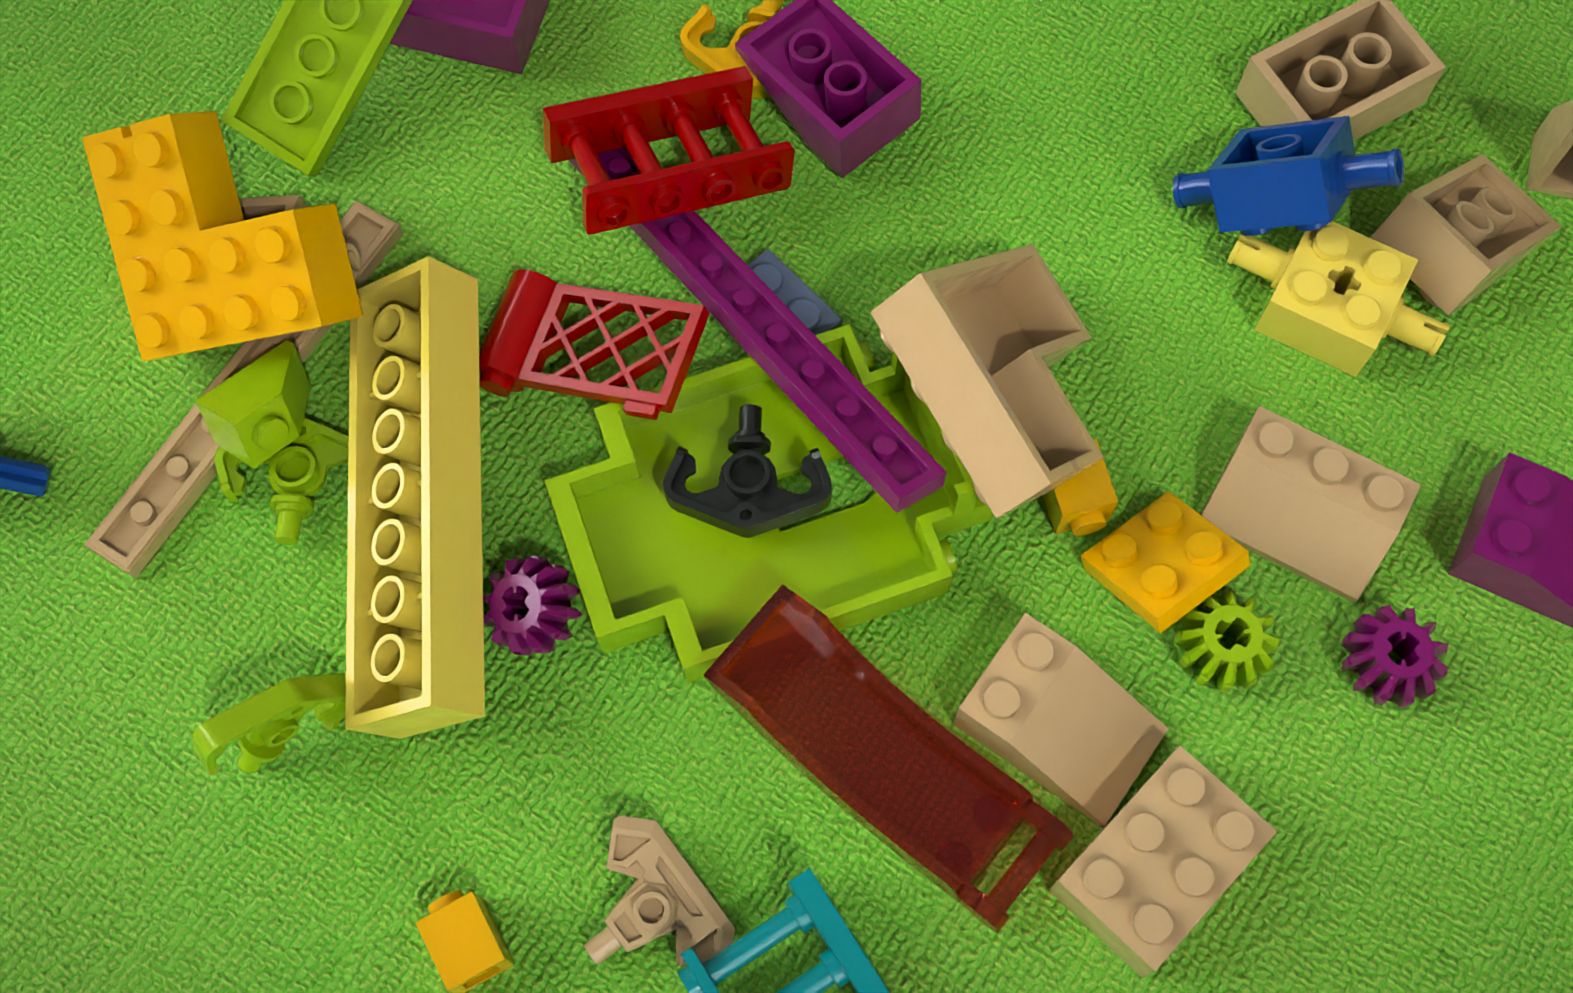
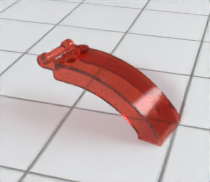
M783 584L703 675L705 680L738 714L823 793L898 856L968 909L981 923L996 933L1001 930L1010 918L1006 913L1053 851L1055 849L1062 851L1074 836L1072 831L1063 822L1034 802L1031 793L1026 788L967 746L915 704L878 671L833 626L825 614ZM1024 822L1036 834L986 896L973 885Z

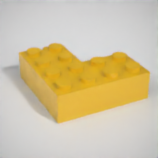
M216 111L167 114L129 124L130 126L118 127L82 137L142 362L323 327L363 317L336 203L292 209L244 220Z

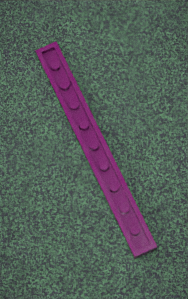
M627 147L597 153L610 180L640 174ZM568 160L583 176L576 160ZM695 211L630 225L634 232L702 305L706 307L715 319L896 513L943 487L947 473L945 469Z

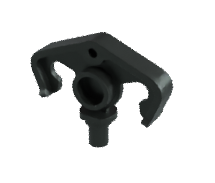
M749 404L739 408V429L728 440V450L733 455L728 458L721 468L718 486L700 493H691L686 489V480L696 473V461L694 456L688 454L687 449L679 446L664 477L663 490L666 501L677 512L740 537L751 538L825 510L831 503L832 483L818 448L809 451L810 455L803 458L801 467L802 475L811 481L812 485L809 491L804 494H796L779 488L777 486L776 469L770 459L764 456L771 450V441L761 432L762 408Z

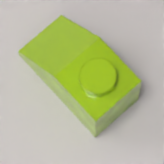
M285 340L195 400L215 444L254 469L300 437L311 384L294 343Z

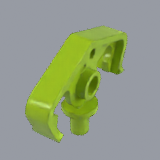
M304 418L300 437L263 462L270 465L269 482L276 493L270 499V508L274 510L275 515L278 517L274 538L277 543L283 545H296L298 543L301 520H304L307 515L312 514L314 509V502L309 498L314 496L323 487L327 471L330 467L348 463L349 436ZM219 446L214 455V461L220 487L230 503L239 501L238 495L243 493L246 485V479L238 473V467L243 461Z
M335 673L288 678L202 723L192 734V747L209 776L219 772L216 759L225 751V746L238 739L242 752L237 760V764L246 773H255L263 763L272 762L279 758L285 748V742L299 731L300 726L298 722L307 711L313 708L315 710L314 716L318 721L323 722L328 731L338 729L339 722L345 717L346 674Z

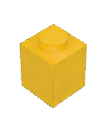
M1094 439V442L1096 443V445L1098 446V448H1099V450H1100V447H1099V444H1098L1097 439ZM1104 458L1052 491L1042 495L1055 535L1072 531L1075 536H1083L1101 530L1107 525L1106 522L1110 520L1119 502Z
M456 890L438 898L427 907L430 914L415 922L448 992L466 993L515 965L484 900L473 891L463 895L461 890Z

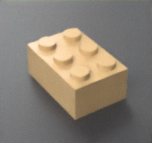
M1359 0L1251 56L1235 94L1261 127L1349 116L1353 141L1424 104L1446 66L1391 0Z
M1179 745L1048 891L1143 978L1155 972L1276 834L1277 830Z

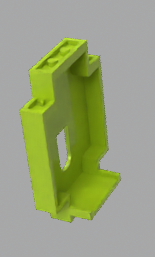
M851 324L815 335L947 472L942 488L898 513L876 491L869 500L862 504L783 531L776 528L751 538H744L677 512L670 507L664 494L663 480L678 447L687 449L688 454L694 456L696 461V473L686 480V489L691 493H700L717 487L721 468L728 458L733 455L728 450V440L739 429V408L743 405L751 404L762 408L761 432L771 441V450L764 456L769 458L774 465L777 480L801 472L803 458L810 455L809 451L815 448L819 449L824 464L844 458L751 356L685 378L672 413L660 411L657 420L626 415L622 410L624 405L617 403H608L593 408L610 459L544 481L596 639L603 654L669 631L686 682L689 684L949 593L953 578L952 573L957 571V562L946 538L938 540V538L990 521L993 512L977 496L971 476L958 455L953 453L946 445L941 427L928 406L913 391L911 378L894 352H892L891 365L876 370L868 343L865 340L857 342ZM662 386L647 391L660 393Z

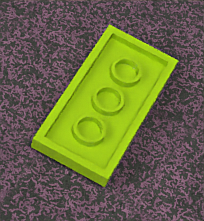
M284 0L221 121L306 175L317 177L413 0Z

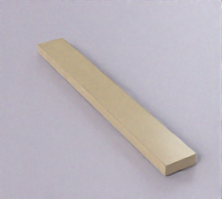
M356 200L340 220L345 243H352L356 246L361 258L360 270H355L358 276L354 279L356 288L359 289L363 287L398 242L403 232L399 224ZM333 324L244 342L204 394L285 340L294 343L303 364ZM197 404L192 407L84 544L91 551L135 579L217 475L214 455L219 445L215 444Z

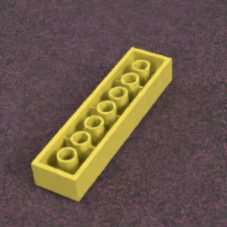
M430 256L357 289L363 317L350 320L345 729L398 739L485 717L478 279Z

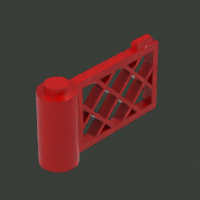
M518 269L512 273L479 351L480 387L492 394L503 397L509 396L510 392H521L524 387L617 403L624 405L622 410L626 415L657 420L660 411L672 413L710 313L704 305L561 284L538 272ZM569 303L588 305L592 314L565 329L562 320ZM625 311L637 313L641 322L613 338L606 323ZM674 319L686 320L687 323L682 335L662 346L655 330ZM599 327L606 342L579 358L572 343ZM648 335L656 350L628 366L620 351ZM565 348L572 363L553 374L541 373L546 359ZM614 356L621 371L601 383L591 382L586 371ZM664 364L667 375L660 393L640 390L635 380Z

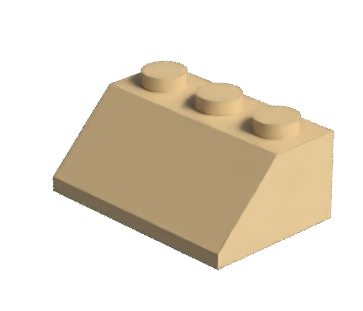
M1259 406L1244 429L1201 515L1247 550L1355 603L1400 532L1421 484Z

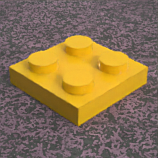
M1170 491L1163 494L1080 555L1084 570L1160 634L1251 566L1249 552L1246 548Z

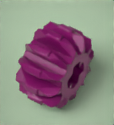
M532 555L531 558L527 557L526 559L513 558L506 560L505 572L496 571L495 573L488 574L494 589L492 593L488 592L483 595V601L486 604H490V611L483 618L484 624L487 627H495L491 641L499 646L509 647V650L513 651L516 655L530 656L531 653L548 654L551 651H555L556 640L565 641L573 637L567 622L568 619H576L582 615L578 609L571 607V600L581 590L576 585L567 584L570 571L561 565L552 564L546 557Z
M1390 605L1381 606L1375 612L1374 617L1369 614L1360 616L1354 622L1356 632H1350L1343 638L1341 646L1352 653V655L1342 661L1341 669L1359 673L1360 677L1354 682L1353 691L1360 692L1368 686L1373 688L1374 705H1383L1392 697L1399 708H1405L1414 703L1415 696L1420 699H1426L1436 691L1434 681H1439L1446 676L1449 668L1437 659L1447 652L1449 644L1431 640L1429 635L1436 629V622L1429 621L1422 626L1416 624L1415 607L1406 608L1397 616ZM1391 650L1398 653L1401 658L1397 664L1388 656Z

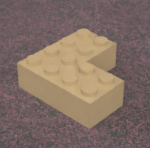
M1033 244L921 272L870 312L880 328L883 342L900 360L911 378L913 391L930 409L942 429V436L946 445L953 453L958 455L973 480L977 496L984 504L989 506L996 519L1052 491L1104 458L1049 367L1092 337Z

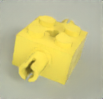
M1333 221L1319 229L1304 231L1295 249L1290 247L1288 252L1256 237L1240 234L1227 260L1229 264L1239 266L1272 282L1270 287L1274 291L1254 329L1255 331L1354 377L1359 374L1376 350L1381 338L1384 339L1386 335L1422 350L1427 355L1433 357L1446 337L1444 333L1446 334L1450 328V324L1446 322L1442 323L1403 305L1405 299L1401 298L1418 259Z

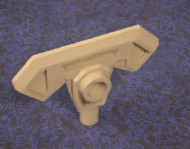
M621 815L613 819L606 869L637 878V880L605 917L604 921L607 927L583 945L596 965L601 964L622 946L627 952H630L674 930L676 964L687 966L681 953L690 947L693 948L701 963H704L731 945L734 940L735 927L657 821Z

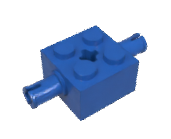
M1349 116L1246 128L1239 130L1206 172L1178 173L1173 180V197L1178 208L1214 204L1220 233L1240 231V234L1244 236H1255L1266 233L1272 228L1294 226L1298 231H1311L1332 222L1353 189L1401 186L1404 178V161L1399 148L1392 149L1391 151L1355 154Z

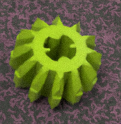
M1233 590L1224 591L1219 602L1210 596L1197 606V610L1192 609L1180 619L1186 629L1178 631L1174 637V643L1181 648L1189 650L1179 660L1180 667L1190 668L1198 665L1201 671L1196 678L1197 685H1205L1212 676H1215L1221 693H1228L1234 687L1235 681L1244 689H1249L1257 683V673L1267 674L1273 668L1274 661L1268 654L1275 652L1280 645V639L1264 633L1274 623V615H1263L1257 618L1252 613L1257 607L1256 597L1248 598L1242 606H1238ZM1223 634L1229 635L1234 640L1230 650L1224 648L1219 643Z

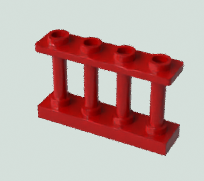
M746 66L543 108L544 150L551 164L575 159L588 184L582 190L583 226L587 234L592 235L786 190L791 186L795 153L791 143L785 141L764 146L749 122L753 77ZM727 125L742 151L713 157L699 131ZM677 136L691 163L663 169L649 142ZM627 147L640 174L610 180L597 153Z

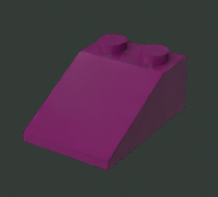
M794 0L735 43L737 53L805 144L841 178H844L921 119L922 80L832 0Z
M1509 452L1483 478L1448 574L1573 628V481L1563 474Z

